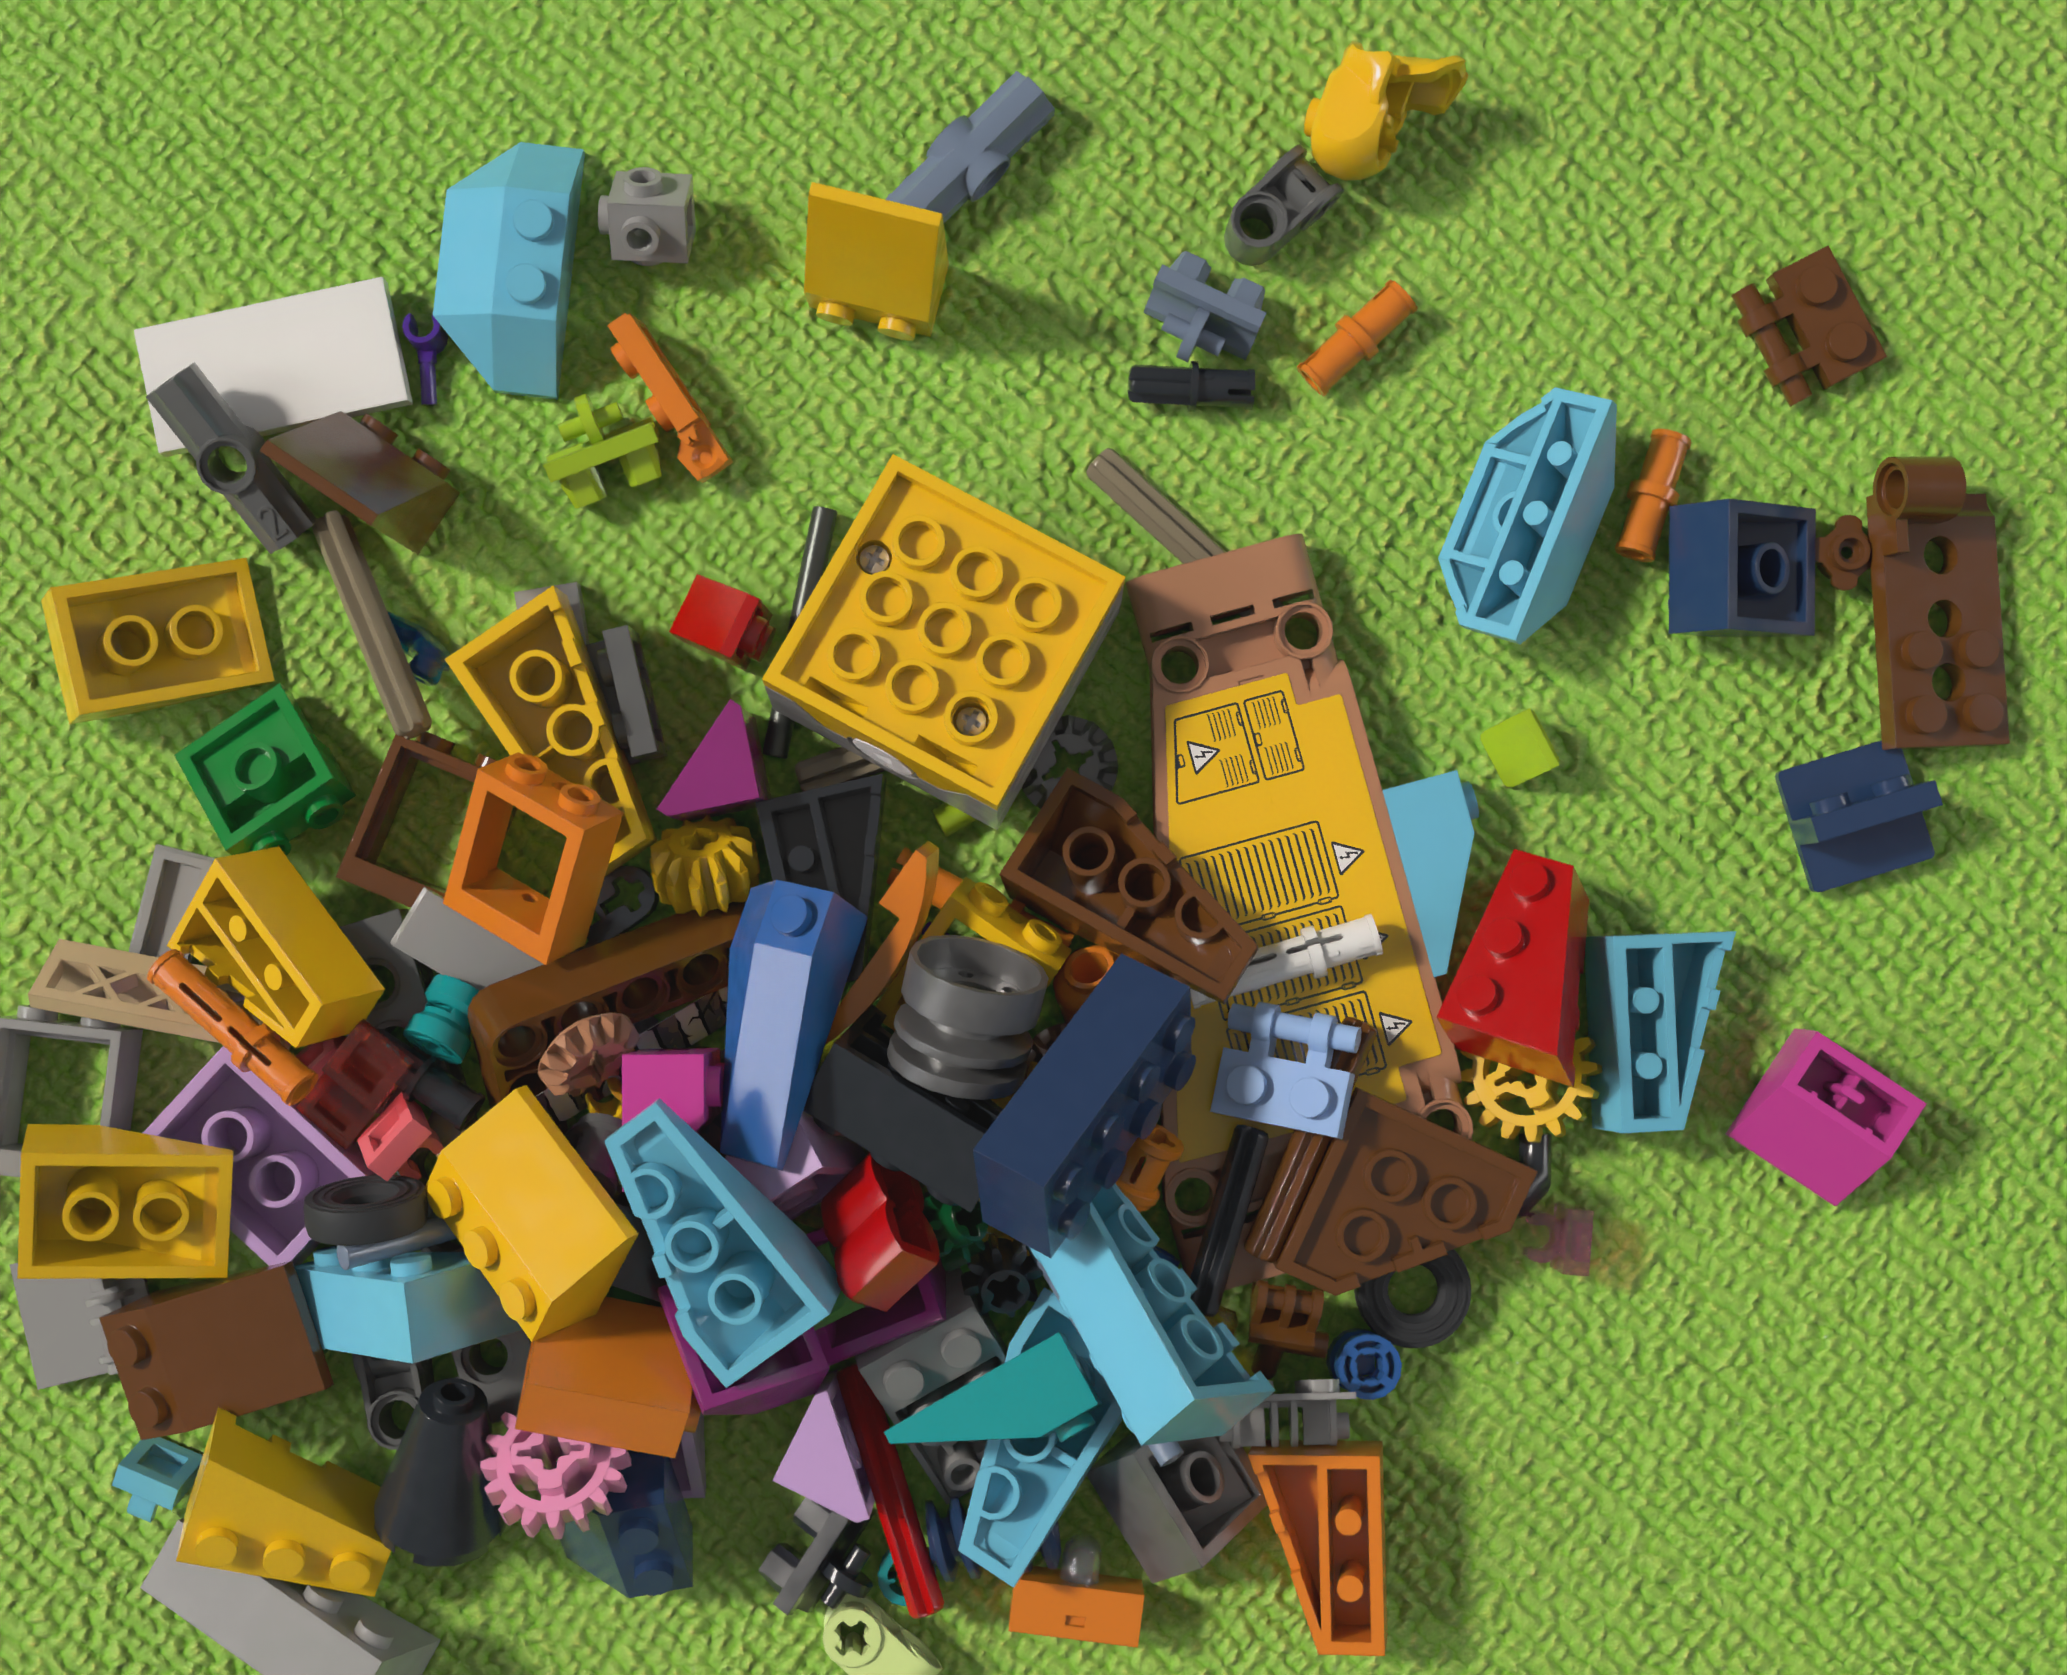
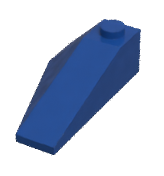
M774 880L750 889L729 954L720 1153L781 1171L784 1169L868 919L865 914L834 892L781 880Z

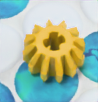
M707 815L702 821L690 822L685 819L683 820L682 827L679 829H666L662 831L661 840L650 846L651 858L649 862L654 890L659 894L661 903L672 905L676 914L697 910L700 917H702L709 910L713 909L727 912L728 904L731 902L747 901L749 890L760 884L759 873L761 869L755 840L751 837L749 828L737 826L734 818H724L717 822L713 821L710 815Z

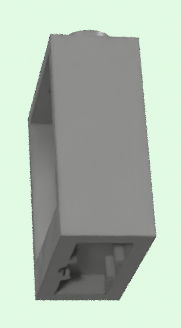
M18 1005L17 1015L0 1016V1175L20 1177L23 1144L18 1143L31 1036L109 1044L100 1125L131 1131L143 1029L121 1027V1024L81 1017V1022L58 1020V1012L32 1008L30 1005Z

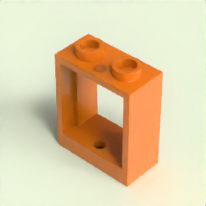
M518 752L478 768L443 904L544 965L556 961L584 946L624 812L601 800L600 795L595 790L584 785L573 784L549 770L544 761L532 755ZM513 806L567 837L550 899L497 868Z

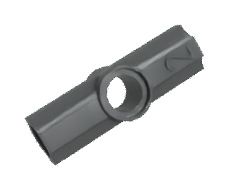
M195 362L175 374L146 396L148 401L196 460L197 473L202 482L212 491L225 496L270 554L282 549L315 524V519L317 518L271 459L260 452L265 443L262 435L239 420ZM230 446L240 451L246 460L247 470L236 472L227 468L219 457V447Z

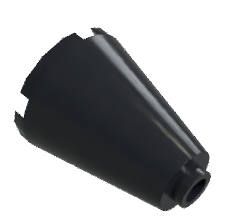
M448 1378L436 1381L422 1391L376 1497L374 1529L383 1545L393 1553H395V1545L413 1553V1563L427 1567L457 1566L476 1560L488 1552L489 1543L498 1534L501 1537L505 1529L506 1523L498 1510L501 1504L493 1506L484 1489L491 1481L486 1480L480 1468L481 1461L496 1456L492 1454L486 1443L487 1436L494 1435L487 1397L477 1385L460 1378Z

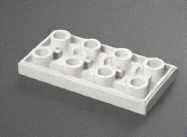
M383 277L134 330L147 395L195 362L244 425L254 428L262 437L296 429L339 411H342L349 417H356L366 413L370 414L413 404L388 282ZM148 401L159 454L169 457L188 453L189 451Z

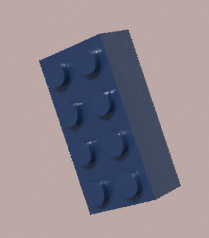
M1122 953L974 1147L973 1155L984 1223L1049 1258L1053 1257L1065 1238L1073 1240L1079 1235L1088 1219L1090 1204L1102 1187L1110 1189L1117 1182L1126 1163V1153L1137 1138L1144 1140L1152 1133L1159 1120L1164 1100L1172 1089L1180 1091L1187 1084L1193 1073L1196 1057L1192 1054L1191 1036L1195 1028V1018L1191 1016L1190 986Z

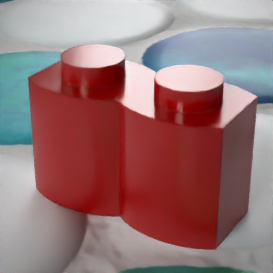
M870 1152L823 1197L821 1214L825 1235L830 1243L836 1247L834 1262L837 1282L841 1291L855 1303L865 1304L886 1312L938 1264L939 1246L930 1223L922 1213L924 1197L919 1181L903 1171H892L881 1166L871 1157Z

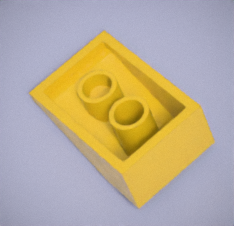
M812 182L808 195L804 294L809 307L817 309V317L834 324L851 326L855 318L879 324L877 330L892 338L913 341L915 334L931 337L949 267L942 213Z
M247 558L50 587L41 600L69 725L143 712L265 685L275 681Z
M28 1124L21 1150L17 1279L227 1278L234 1150L101 1125Z

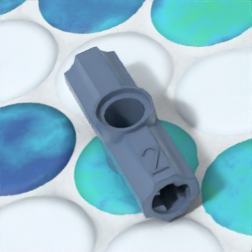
M1016 71L969 118L963 115L951 122L931 144L927 151V159L912 174L907 176L885 200L942 213L943 222L945 223L968 199L972 202L977 201L993 188L1010 166V158L1054 116L1055 108L1048 101L1044 92L1029 77H1025Z

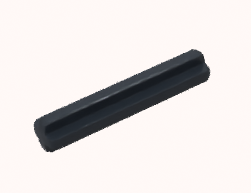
M1244 1124L1237 1125L1233 1130L1190 1277L1197 1287V1290L1191 1294L1190 1298L1205 1317H1214L1219 1311L1269 1140L1268 1133L1264 1130Z

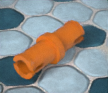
M1390 279L1352 317L1344 315L1335 323L1337 331L1304 362L1297 365L1298 372L1318 394L1324 397L1362 359L1370 361L1379 353L1377 345L1410 314L1417 311L1416 303L1397 282Z
M1652 430L1651 442L1639 479L1630 483L1627 497L1631 500V504L1620 539L1615 546L1616 553L1628 559L1640 562L1654 561L1655 551L1667 513L1670 511V506H1676L1680 495L1675 491L1687 450L1690 449L1692 442L1686 435L1673 430Z

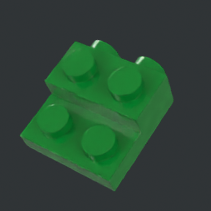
M280 683L174 755L225 851L231 855L279 846L287 856L292 848L290 843L292 839L310 827L312 829H324L338 822L345 812L343 804L356 796L331 750L318 740L293 694Z

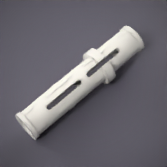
M1367 914L1363 918L1315 931L1312 925L1300 929L1301 936L1258 948L1230 997L1311 973L1315 979L1328 976V968L1373 955H1382V944L1373 916ZM1190 989L1194 1009L1216 1001Z

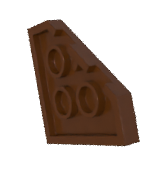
M1355 1086L1350 1098L1343 1138H1331L1278 1260L1273 1264L1276 1269L1335 1296L1361 1287V1283L1393 1271L1402 1272L1448 1254L1447 1251L1482 1238L1488 1240L1511 1231L1538 1171Z

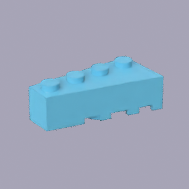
M1115 1183L1110 1189L1101 1188L1090 1204L1088 1219L1079 1235L1073 1240L1065 1238L1052 1258L1043 1255L1031 1247L1030 1250L1034 1257L1043 1265L1059 1295L1062 1309L1073 1320L1090 1351L1092 1364L1107 1382L1122 1410V1417L1126 1426L1135 1434L1141 1446L1222 1436L1275 1392V1389L1261 1371L1252 1377L1249 1376L1231 1352L1240 1343L1223 1322L1214 1328L1211 1326L1190 1298L1191 1294L1197 1290V1287L1182 1268L1178 1269L1169 1261L1159 1258L1153 1250L1159 1241L1158 1236Z

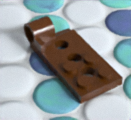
M1952 456L1888 457L1881 462L1876 471L1873 482V495L1866 497L1868 536L1871 549L1870 568L1882 750L1979 747L2010 744L1995 516L1988 507L1986 494H1966V477L1963 467ZM1928 541L1938 545L1943 554V566L1938 574L1929 569L1924 559V549ZM1933 604L1940 606L1947 616V629L1942 637L1936 635L1929 626L1928 613ZM1938 667L1944 669L1951 679L1952 688L1946 700L1938 697L1932 686V677Z

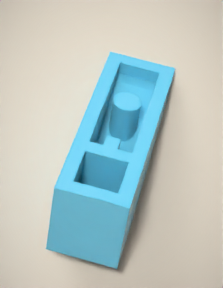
M1457 770L1382 790L1433 977L1447 974L1474 837L1471 820L1479 817L1478 804L1472 785L1469 781L1461 783Z

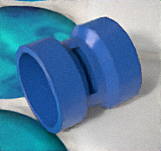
M1353 1328L1343 1331L1333 1339L1328 1348L1326 1364L1330 1376L1333 1379H1339V1386L1346 1391L1356 1392V1397L1360 1399L1375 1400L1386 1396L1396 1387L1401 1377L1402 1363L1396 1348L1390 1341L1367 1329Z

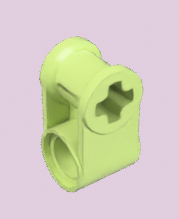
M846 1593L837 1609L827 1607L823 1632L825 1652L848 1675H937L942 1670L940 1662L931 1650L913 1633L902 1628L871 1597L858 1598ZM844 1621L852 1627L859 1621H862L864 1623V1635L861 1637L858 1633L852 1631L846 1637H843L841 1635V1622Z

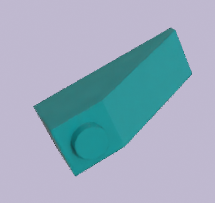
M1058 1332L884 1431V1434L890 1444L1041 1438L1055 1432L1062 1443L1094 1425L1095 1421L1090 1412L1102 1406L1103 1403L1065 1334Z

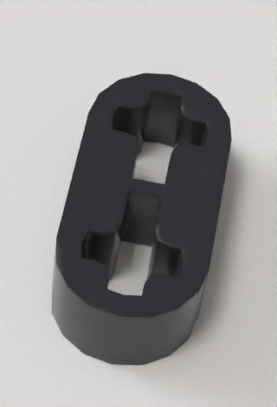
M620 866L604 878L595 909L600 920L590 926L587 936L588 942L569 954L624 934L647 919L655 911L659 902V894L654 890L652 876L648 871L635 866ZM622 878L632 884L640 881L643 883L645 890L638 895V900L642 905L638 910L634 911L632 907L623 905L609 913L605 905L621 893L617 883Z

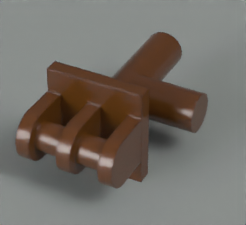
M1263 1280L1252 1282L1248 1342L1259 1344L1251 1365L1253 1374L1261 1371L1267 1380L1273 1378L1284 1352L1325 1359L1328 1350L1329 1334L1316 1331L1323 1311V1290L1296 1289V1286L1285 1284L1284 1287L1269 1285L1268 1281Z

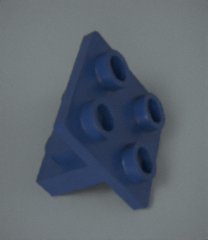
M1882 740L1784 769L1775 774V780L1809 888L1812 892H1823L1934 857L1935 851L1922 811L1941 806L1943 803L1935 780L1913 784L1902 749L1882 750Z

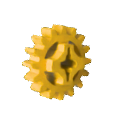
M1589 1037L1575 1040L1573 1064L1576 1068L1574 1088L1568 1086L1561 1100L1557 1094L1560 1084L1558 1082L1535 1075L1537 1084L1532 1086L1517 1081V1077L1525 1071L1498 1063L1495 1072L1489 1074L1491 1060L1460 1051L1464 1056L1473 1060L1472 1069L1461 1071V1079L1464 1082L1474 1084L1475 1090L1470 1092L1463 1100L1470 1107L1485 1106L1486 1109L1479 1119V1123L1483 1126L1490 1128L1502 1120L1501 1137L1514 1140L1519 1134L1521 1127H1523L1528 1142L1541 1143L1543 1127H1548L1555 1136L1561 1138L1566 1135L1563 1122L1565 1117L1569 1116L1581 1122H1584L1587 1118L1583 1109L1578 1106L1581 1098L1598 1099L1600 1093L1594 1088L1587 1086L1586 1083L1588 1076L1602 1073V1066L1586 1061L1584 1057L1596 1044ZM1517 1096L1523 1097L1529 1108L1533 1109L1535 1115L1515 1114L1506 1109L1500 1102L1504 1100L1509 1101Z

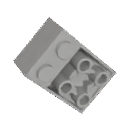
M960 1267L946 1272L945 1321L855 1356L858 1370L894 1425L1005 1363L1008 1349L989 1314L982 1315L980 1313L977 1294L972 1296L964 1295L961 1275L964 1273ZM987 1440L907 1443V1445L945 1503L949 1504L951 1497L957 1496L960 1498L973 1490Z

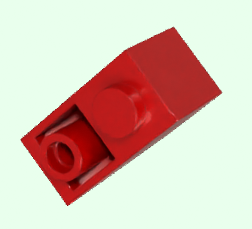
M697 574L669 632L677 639L746 671L751 659L757 662L762 661L774 638L776 628L769 625L773 615L759 598Z

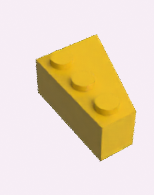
M279 846L215 858L167 944V947L171 950L177 949L184 955L190 953L206 966L205 976L215 985L229 984L245 996L243 1007L295 1048L358 1032L385 990Z
M218 1407L186 1507L176 1561L375 1597L391 1550L383 1545L374 1529V1505L381 1487L329 1461H326L322 1467L290 1452L291 1442L274 1434L268 1440L235 1425L236 1415Z

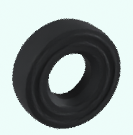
M378 1175L335 1181L314 1189L305 1197L303 1207L305 1228L311 1239L331 1245H365L397 1239L419 1230L426 1224L428 1218L427 1192L421 1181L399 1175H393L388 1181H385Z
M1453 1249L1447 1251L1448 1254L1420 1264L1432 1272L1437 1283V1295L1434 1302L1421 1313L1406 1314L1397 1310L1392 1305L1388 1295V1285L1396 1271L1361 1283V1287L1354 1289L1358 1310L1366 1324L1375 1334L1390 1341L1393 1345L1404 1348H1424L1440 1343L1448 1338L1463 1322L1471 1301V1280L1467 1267L1460 1255Z

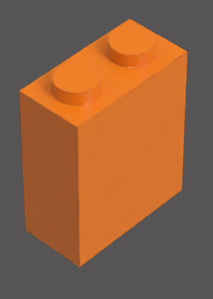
M605 1297L596 1315L531 1342L515 1429L675 1458L683 1432L695 1433L701 1410L695 1393L692 1391V1385L664 1309L662 1307Z

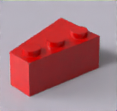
M1517 849L1513 850L1436 1018L1450 1041L1454 1044L1455 1049L1574 1088L1576 1068L1573 1064L1575 1031L1579 1030L1580 1010L1578 1008L1580 974H1583L1589 898L1573 865Z

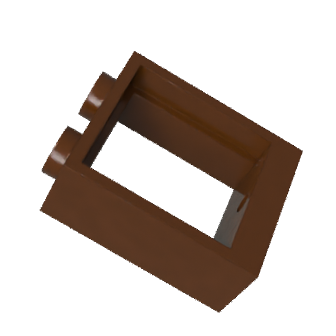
M429 732L421 733L415 740L406 739L395 734L336 877L410 908L424 887L444 897L446 889L380 863L377 859L419 760L472 782H475L478 768L498 760L478 753L474 764L452 756L451 754L456 743ZM513 806L505 838L518 809Z

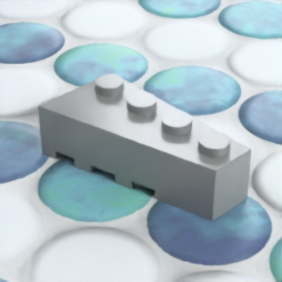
M184 1518L177 1520L140 1587L262 1675H422L441 1641L439 1638L360 1594L177 1562L176 1558Z

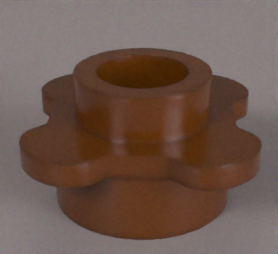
M1844 515L1836 520L1833 531L1824 537L1816 538L1815 563L1818 570L1825 577L1831 579V584L1835 589L1848 591L1856 587L1858 577L1870 568L1871 549L1869 538L1862 531V521L1854 515ZM1843 547H1848L1851 550L1852 555L1849 559L1842 556L1841 550Z

